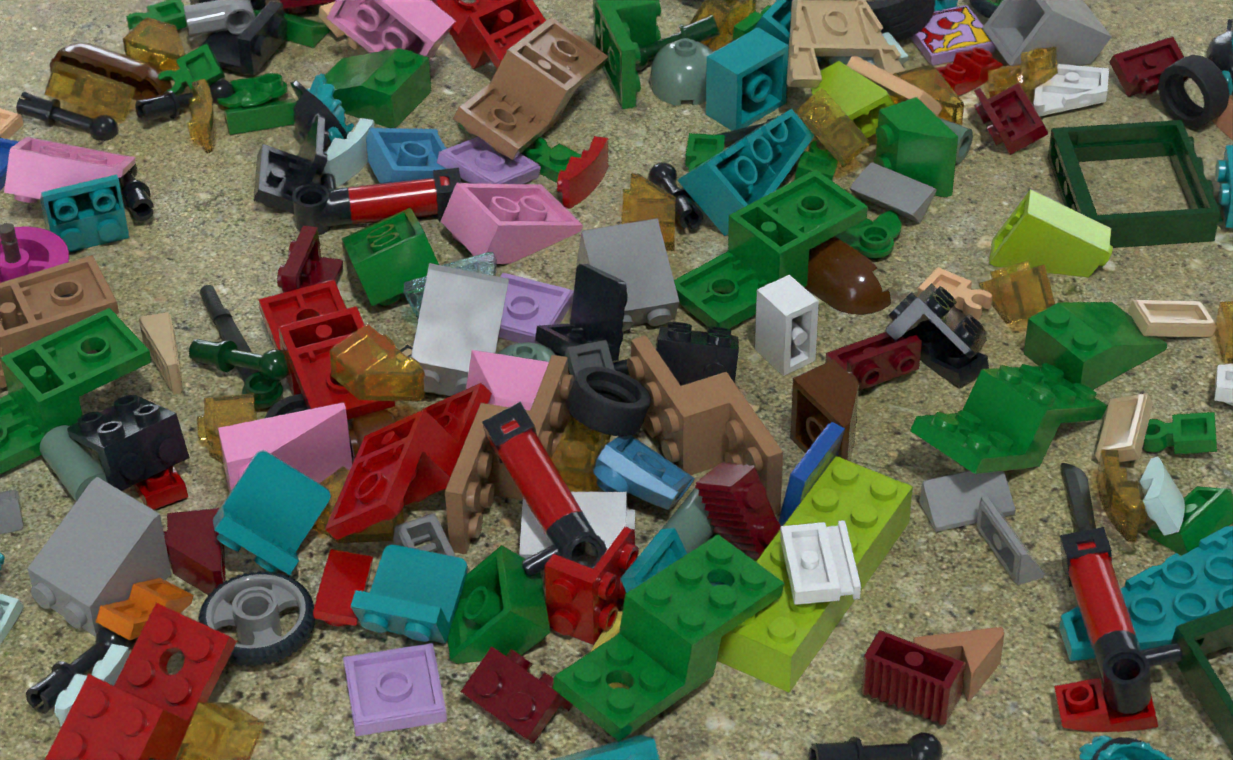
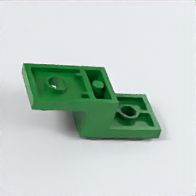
M593 0L594 47L609 56L603 66V70L622 110L635 108L636 93L641 91L640 78L636 71V64L640 63L638 44L646 46L661 40L658 25H656V17L661 16L659 0Z
M813 170L730 214L728 220V251L674 280L679 304L708 327L728 329L734 327L756 314L757 289L787 275L792 276L799 284L806 287L808 282L809 250L867 219L868 206L818 170Z
M107 308L0 358L9 393L0 398V474L42 455L40 453V443L50 430L58 426H71L78 423V418L83 415L79 400L80 396L152 363L150 350L111 308ZM95 350L98 353L88 354L87 352Z
M1042 363L1041 366L1022 364L1021 367L1001 365L1000 368L981 369L963 410L951 414L936 412L935 415L916 416L910 431L974 474L1040 467L1061 423L1101 420L1108 405L1095 398L1097 393L1093 389L1080 383L1073 384L1063 378L1064 372L1047 363Z
M717 534L626 593L619 633L554 676L553 689L619 742L713 677L721 637L781 597L785 583ZM712 582H721V583H725L726 585H716V586H714V585H712L711 583H712ZM622 683L628 686L629 689L621 687L613 689L609 684Z

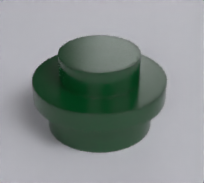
M261 372L254 373L245 381L242 389L243 400L254 408H269L282 399L283 386L280 381L267 380Z

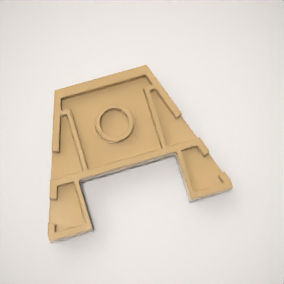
M792 0L787 69L788 87L817 88L822 81V76L816 56L855 57L856 55L858 57H873L875 66L912 85L916 82V78L911 70L906 72L898 60L901 54L896 46L889 45L880 32L883 26L866 0Z

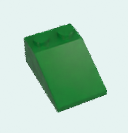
M400 48L342 58L325 74L326 82L333 84L335 88L332 97L341 100V107L345 110L344 114L359 119L374 120L375 124L387 128H397L432 92L429 57Z
M411 207L342 238L372 306L378 303L380 306L394 303L401 298V293L414 287L416 290L424 289L429 264L439 265L428 238Z
M1061 302L1028 318L1024 355L1038 366H1041L1042 363L1053 365L1064 372L1063 378L1073 384L1080 383L1094 390L1167 350V343L1158 336H1143L1133 318L1113 302Z

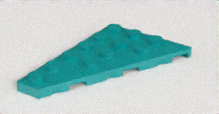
M1226 526L1200 540L1197 548L1180 556L1176 553L1166 558L1163 564L1151 566L1126 580L1125 586L1121 588V592L1141 650L1169 645L1176 626L1233 606V526ZM1077 606L1062 614L1059 624L1069 660L1095 659L1080 609Z

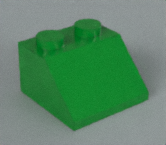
M917 97L880 109L878 127L876 128L877 144L874 163L936 188L937 191L934 196L946 198L952 196L958 135Z
M501 545L467 574L448 634L450 661L456 664L480 662L491 646L505 656L510 649L522 656L550 633L542 574L540 571L533 576H528L522 567V561L526 558Z

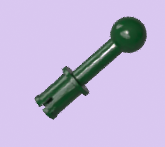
M713 14L686 26L679 24L681 32L649 45L643 46L638 44L640 63L636 64V71L644 69L649 59L654 58L658 51L669 43L680 39H691L701 43L720 36L721 34Z
M202 339L193 340L189 348V357L192 361L216 366L222 372H230L235 366L259 370L270 381H281L289 375L285 355L279 349L268 350L262 355L240 351L236 343L230 340H224L219 343Z

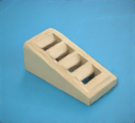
M164 312L140 317L139 325L143 344L150 350L153 362L173 395L182 394L183 386L171 314Z

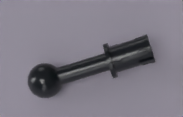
M221 79L206 89L178 96L173 91L168 90L162 96L136 101L135 110L142 123L167 116L174 119L179 116L181 109L210 102L219 104L217 98L232 96L234 89L227 80Z
M23 92L21 97L25 98V100L19 98L17 102L16 112L18 114L45 121V125L49 127L59 122L90 132L92 138L97 141L111 140L117 136L119 131L118 124L112 117L107 115H100L96 118L87 117L61 108V103L58 99L49 101Z
M666 162L653 165L648 173V181L651 186L662 189L666 194V208L668 212L677 217L679 223L684 228L688 229V225L691 229L699 227L703 221V213L695 205V201L684 188L680 189L676 184L677 172L675 168Z
M135 163L129 171L119 178V182L123 186L121 194L123 204L130 208L133 217L136 220L145 221L152 217L154 204L150 199L149 187L144 182L135 179L137 175V165Z
M103 626L98 631L95 644L70 664L64 661L57 662L52 666L51 673L26 691L28 703L35 708L43 701L44 703L38 707L37 711L46 714L56 704L60 692L68 688L75 674L86 675L91 671L97 661L103 660L111 644L130 648L132 640H128Z
M926 732L913 735L907 743L863 745L860 738L855 736L850 737L849 741L813 743L812 747L809 748L808 758L809 760H941L943 749L938 738Z

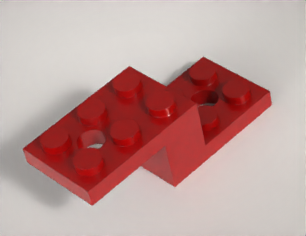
M431 0L455 20L449 34L473 70L491 61L498 69L509 48L547 21L533 0H474V3H465L462 0Z
M335 280L258 299L259 310L274 348L282 350L285 355L289 375L286 378L293 395H303L308 410L344 402L348 420L395 407V395L357 306L346 308ZM352 382L351 384L346 386H338L344 383Z
M479 383L423 408L417 413L365 435L325 530L336 540L352 533L358 534L367 527L383 520H392L401 512L403 506L413 502H421L429 495L443 489L446 490L480 404H488L492 393L482 383Z
M156 603L115 685L113 686L88 674L45 760H149L150 757L156 760H178L237 640ZM177 652H183L185 661L182 669L176 674L169 675L167 663L170 657Z

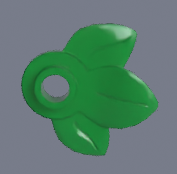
M277 73L263 74L256 78L231 80L230 84L236 92L227 98H217V102L228 108L239 106L254 107L266 102L280 100L282 95L288 91L287 83L283 81L282 75Z
M890 210L879 215L874 221L865 219L837 234L836 237L864 256L871 259H879L893 251L894 239L901 233L902 225L898 216Z

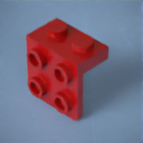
M625 526L593 569L556 554L551 556L545 564L546 607L551 629L556 630L562 635H569L594 645L603 630L609 631L613 627L618 610L624 603L626 594L620 578L637 559L639 553L638 546H635L634 529Z

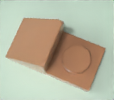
M1003 627L913 637V642L966 662L962 686L966 700L970 701L1000 665L1005 633Z

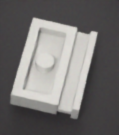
M838 521V526L826 527L825 522L781 526L780 540L794 604L839 601L840 596L852 595L853 599H860L861 584L845 521Z

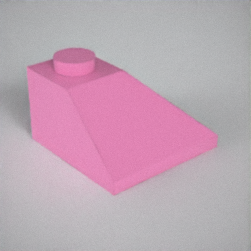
M472 350L466 389L482 383L492 393L488 404L511 407L521 402L525 410L530 411L549 362Z

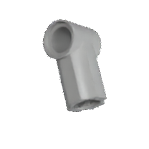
M216 0L184 6L190 37L226 30L240 35L255 19L251 0Z

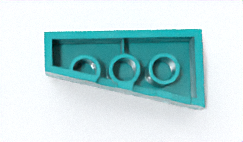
M790 109L683 175L677 181L722 234L726 236L728 234L729 215L776 191L812 141L814 135L794 110Z

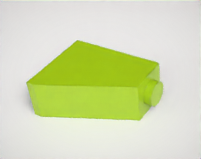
M840 61L820 71L822 81L817 88H811L822 128L840 153L876 134L879 110L895 105L885 89Z
M1030 189L992 239L989 264L1000 268L1089 278L1098 266L1103 267L1110 259L1113 251V246L1110 245L1111 228Z

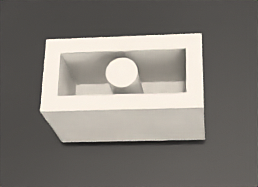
M790 275L757 289L755 350L783 376L814 362L816 359L819 301Z

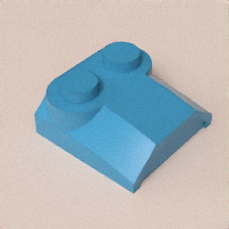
M369 128L366 138L368 162L380 184L433 178V170L446 169L437 163L439 152L446 149L438 135L437 129Z
M619 436L606 444L597 458L593 473L598 478L596 484L604 491L627 492V494L630 493L646 502L668 510L679 502L695 480L693 476L633 436Z

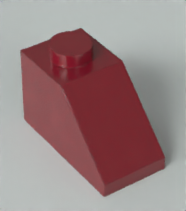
M219 508L167 513V531H163L173 574L207 595L212 593L214 588H217L219 584H223L226 581L225 545L216 538L219 533L214 530L213 518L219 511Z

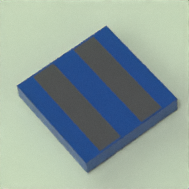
M833 422L828 424L791 472L778 521L781 526L786 523L835 456H838L845 428Z

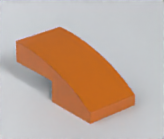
M162 578L133 583L129 600L101 605L96 623L128 640L136 639L139 637L156 603L181 613L192 603L194 595Z

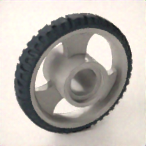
M269 571L243 573L241 576L237 575L235 578L232 577L228 581H224L223 584H219L217 588H214L212 593L208 594L199 612V622L215 630L228 625L236 626L237 637L241 644L236 643L227 662H231V664L237 663L239 666H264V664L276 663L280 659L283 660L285 657L291 656L292 653L297 652L307 642L315 625L313 616L314 603L308 590L294 578H289L287 575L276 574V572L270 573ZM297 606L299 618L296 624L288 633L281 637L282 628L279 613L288 607Z

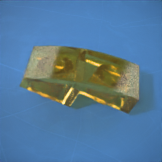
M1056 46L1035 48L1031 51L1021 53V65L1003 66L996 70L988 71L990 98L1017 83L1020 84L1026 93L1054 77L1058 73Z
M201 79L191 82L193 97L189 98V106L192 120L187 121V127L192 141H198L207 154L214 150L217 128L211 92L206 80Z
M823 88L818 90L794 111L843 168L871 145L866 136Z
M1101 449L1096 477L1101 503L1111 523L1128 542H1136L1139 524L1146 525L1147 513L1143 503L1144 499H1140L1138 481L1127 480V469L1120 468L1118 450Z

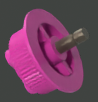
M11 223L0 225V283L69 262L68 247L55 233L37 227H14Z

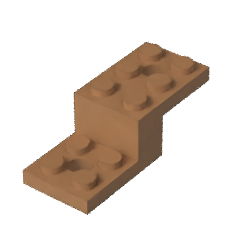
M551 17L507 50L491 82L459 106L453 119L463 125L467 132L477 135L489 143L497 153L513 160L558 122L574 91L603 68L609 56Z
M93 255L0 283V358L42 339L41 337L51 335L107 308H111L115 314L119 313L117 300ZM66 294H72L70 297H61ZM0 360V389H1V388L7 387V384H6V380H5V376H4V372H3V368H2V364H1V360Z
M646 335L631 339V357L627 359L628 371L631 378L637 380L645 387L651 397L644 422L649 435L652 438L656 437L660 442L664 457L690 475L712 469L723 462L725 464L731 462V465L735 463L737 465L743 464V466L747 464L749 466L755 465L774 513H780L783 451L728 373L724 372L680 386Z
M552 355L531 410H526L535 425L538 438L553 463L555 458L562 457L565 446L564 432L566 429H572L575 420L566 406L567 398L574 382V375L568 374V357ZM485 403L480 404L446 487L445 500L448 536L454 553L467 554L472 539L479 538L483 525L482 513L484 508L492 506L494 495L523 500L521 492L503 462H499L486 440L482 421L509 407Z

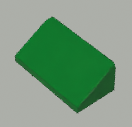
M254 10L255 18L262 10ZM284 13L288 23L287 41L314 48L330 31L324 23Z
M293 98L263 103L254 107L225 109L224 114L229 135L295 125L293 108L297 100Z
M1196 486L1183 498L1185 512L1180 530L1164 536L1155 523L1147 531L1149 537L1178 553L1180 556L1197 548L1200 540L1233 523V494L1231 489Z

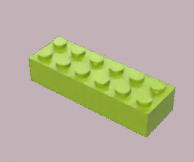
M835 456L783 526L825 522L826 527L838 526V521H845L862 591L910 522L913 486ZM780 529L756 562L785 583L782 596L722 636L717 661L790 693L855 599H853L852 595L840 596L839 601L794 604L780 540Z

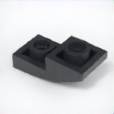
M930 319L918 323L916 327L902 335L904 339L917 335L922 341L920 360L938 375L959 387L978 377L981 369H989L988 356L977 352L972 358L967 357Z

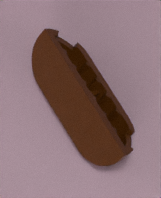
M78 42L69 44L60 49L50 61V72L136 101L162 96L165 91L173 87L171 81L159 80L158 75L163 71L156 65L90 43Z
M836 236L809 250L808 282L804 288L838 311L855 315L875 313L891 305L889 289L882 290L879 281L873 273L877 267L866 256Z

